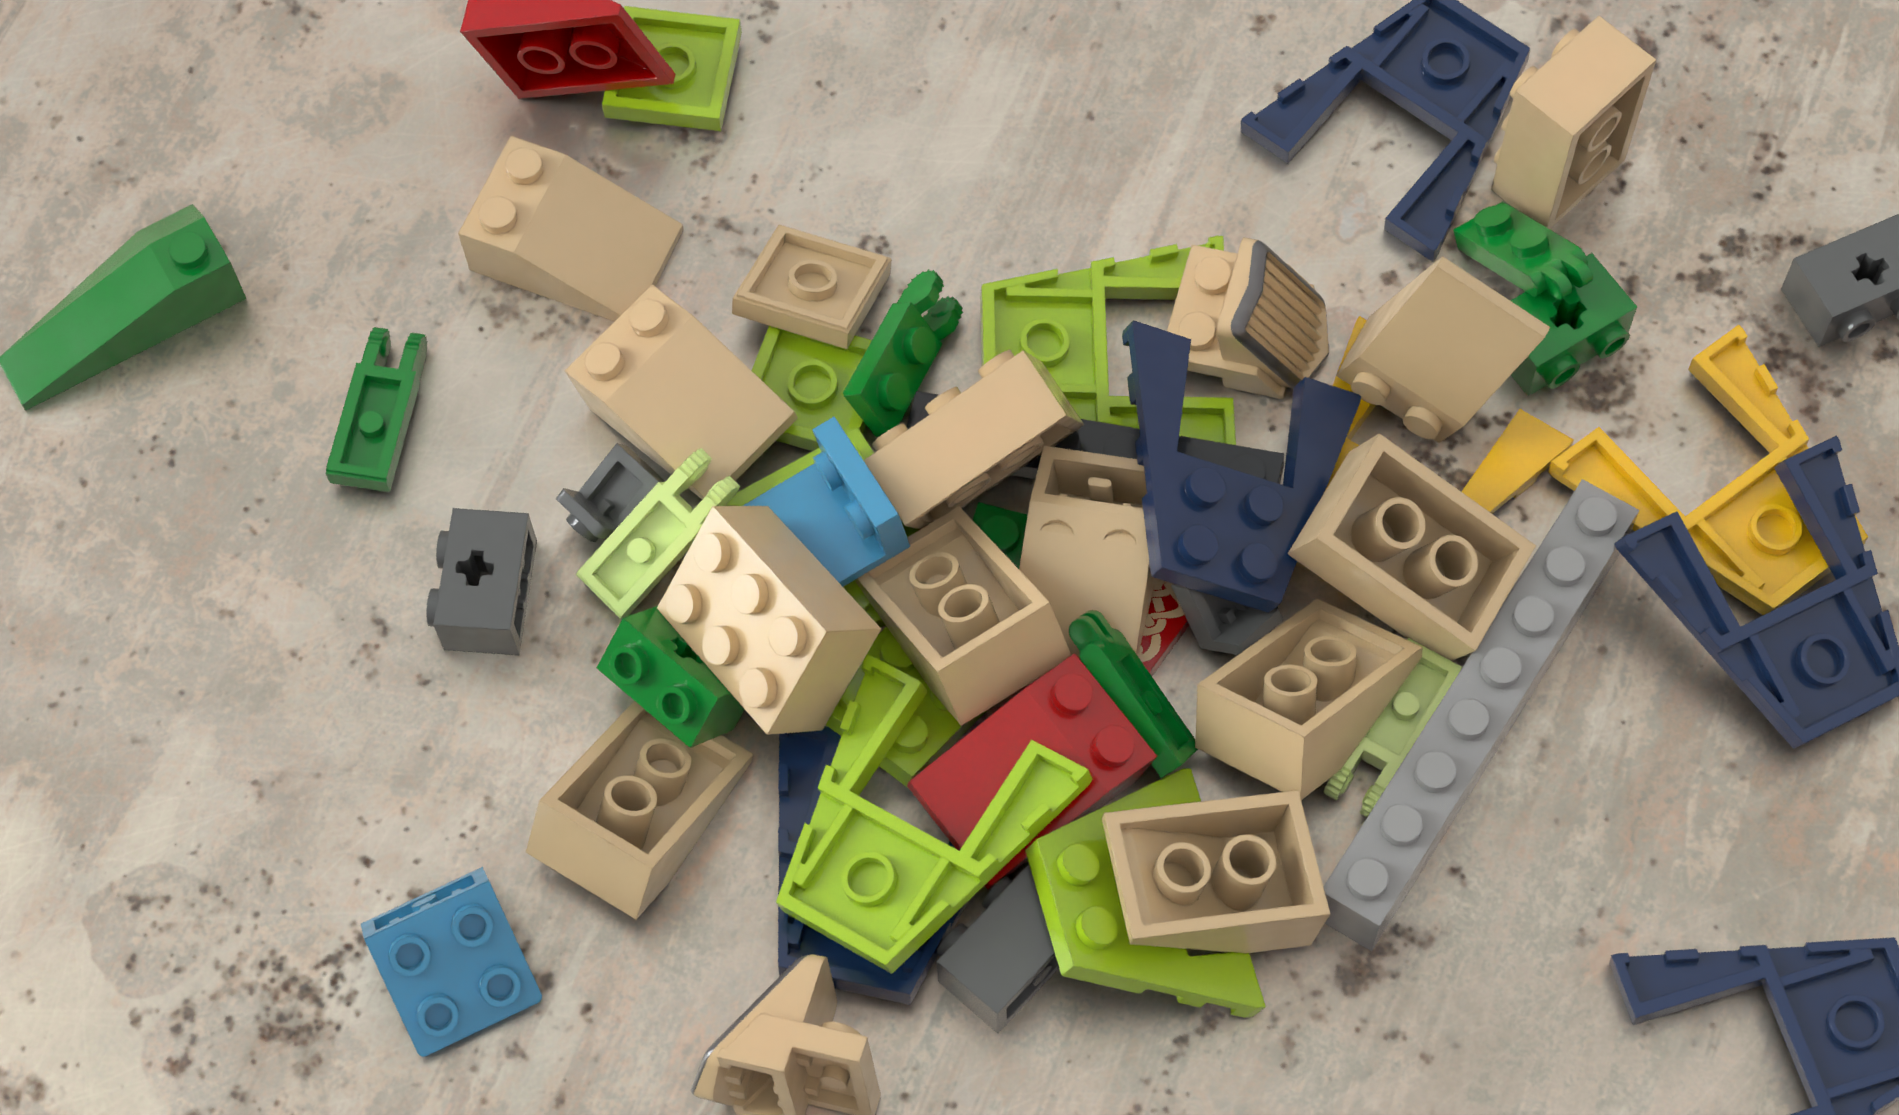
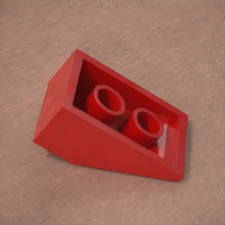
M468 0L460 29L461 34L518 99L674 84L675 72L619 3L611 0Z
M1075 653L1024 688L912 778L906 785L956 850L960 851L1031 740L1089 770L1093 779L1089 786L984 885L988 890L1003 877L1008 876L1028 861L1025 850L1036 839L1103 807L1136 783L1157 757Z

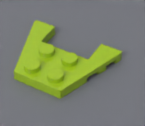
M1184 768L1054 830L1036 839L1025 850L1061 976L1141 994L1146 989L1175 995L1178 1003L1199 1008L1206 1003L1231 1008L1230 1015L1243 1018L1254 1017L1266 1007L1249 953L1227 952L1189 956L1184 948L1133 945L1129 942L1102 816L1107 812L1201 802L1191 768Z

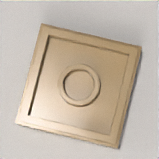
M778 225L733 296L732 314L847 349L890 276L892 258Z

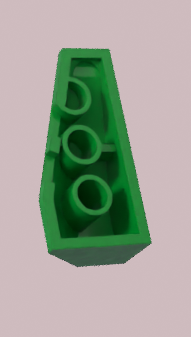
M191 204L136 232L0 356V365L26 411L247 298L230 260L208 222L200 211Z

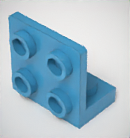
M834 416L812 429L821 453L812 458L814 464L743 506H768L841 586L844 587L908 549L910 544L899 514Z
M483 867L361 923L367 947L418 1055L422 1057L428 1056L531 1007L542 999L539 987Z

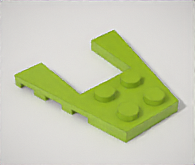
M1223 236L1208 237L1207 244L1197 246L1224 251ZM1177 244L1150 249L1149 256L1115 262L1114 257L1091 261L1090 268L1058 274V269L982 284L980 293L982 366L1004 351L1011 350L1015 356L1024 350L1043 362L1080 419L1139 429L1137 406L1130 404L1129 396H1109L1105 299L1176 300L1191 247L1178 249ZM1184 397L1179 436L1236 445L1233 398Z
M868 654L861 667L864 676L855 701L849 700L840 725L843 733L831 766H825L819 782L818 790L821 794L810 824L805 823L776 903L786 914L892 974L1089 786L1093 779L1087 768L1031 740L960 851L874 805L859 795L926 696L927 690L918 679Z

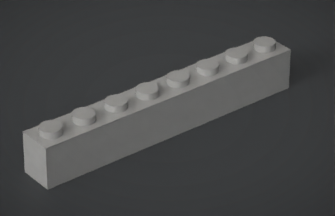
M1583 479L1581 480L1502 604L1477 650L1469 656L1323 886L1330 911V916L1325 922L1326 925L1368 950L1373 951L1618 558L1620 552L1616 549L1614 543L1631 533L1639 513L1637 508Z

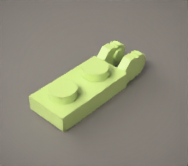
M702 448L693 452L665 482H658L575 574L620 619L629 616L689 550L712 506H726L741 487L728 476L718 481L693 509L680 494L699 479L711 463L712 458Z
M1410 638L1407 640L1423 647L1422 658L1341 770L1329 779L1324 790V794L1335 800L1339 799L1341 794H1344L1349 788L1361 759L1382 770L1375 784L1370 786L1362 800L1360 814L1366 817L1374 808L1462 669V666Z

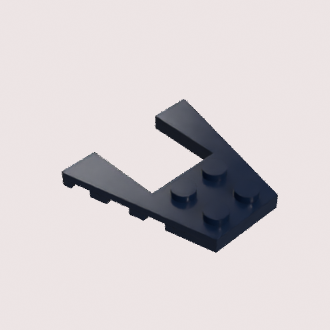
M1412 0L1374 26L1373 33L1354 47L1345 46L1329 57L1328 64L1304 81L1299 78L1277 94V100L1256 114L1251 111L1241 119V132L1288 164L1361 80L1452 140L1387 215L1384 224V230L1434 262L1511 99L1510 91L1526 67L1529 60L1530 47L1457 0Z
M1133 320L1123 330L1122 340L1124 346H1129L1132 373L1127 377L1130 404L1137 406L1140 437L1135 440L1137 464L1144 466L1147 494L1142 498L1151 577L1269 613L1281 604L1297 563L1294 558L1288 555V552L1326 490L1360 404L1361 396L1308 377H1304L1294 386L1283 485L1177 452L1191 339Z
M1837 435L1782 461L1774 467L1836 580L1743 626H1740L1677 511L1622 537L1614 543L1620 554L1793 749L1899 696V645L1889 610L1887 609L1882 612L1873 581V576L1878 574L1872 551H1865L1855 518L1860 509L1852 483L1848 485L1845 483L1837 455L1842 451Z
M824 726L823 730L779 734L778 895L805 823L810 824L821 794L818 790V785L825 766H831L841 739L838 733L827 726ZM949 841L948 845L955 848ZM968 902L892 974L786 914L778 906L779 977L800 957L815 954L827 957L835 989L911 1005L938 956L937 950L940 944L953 930Z
M1895 937L1806 942L1803 947L1768 948L1767 945L1740 946L1739 950L1698 952L1697 949L1667 950L1663 955L1629 956L1628 953L1611 955L1609 964L1633 1025L1762 985L1812 1108L1789 1115H1877L1899 1101V945Z

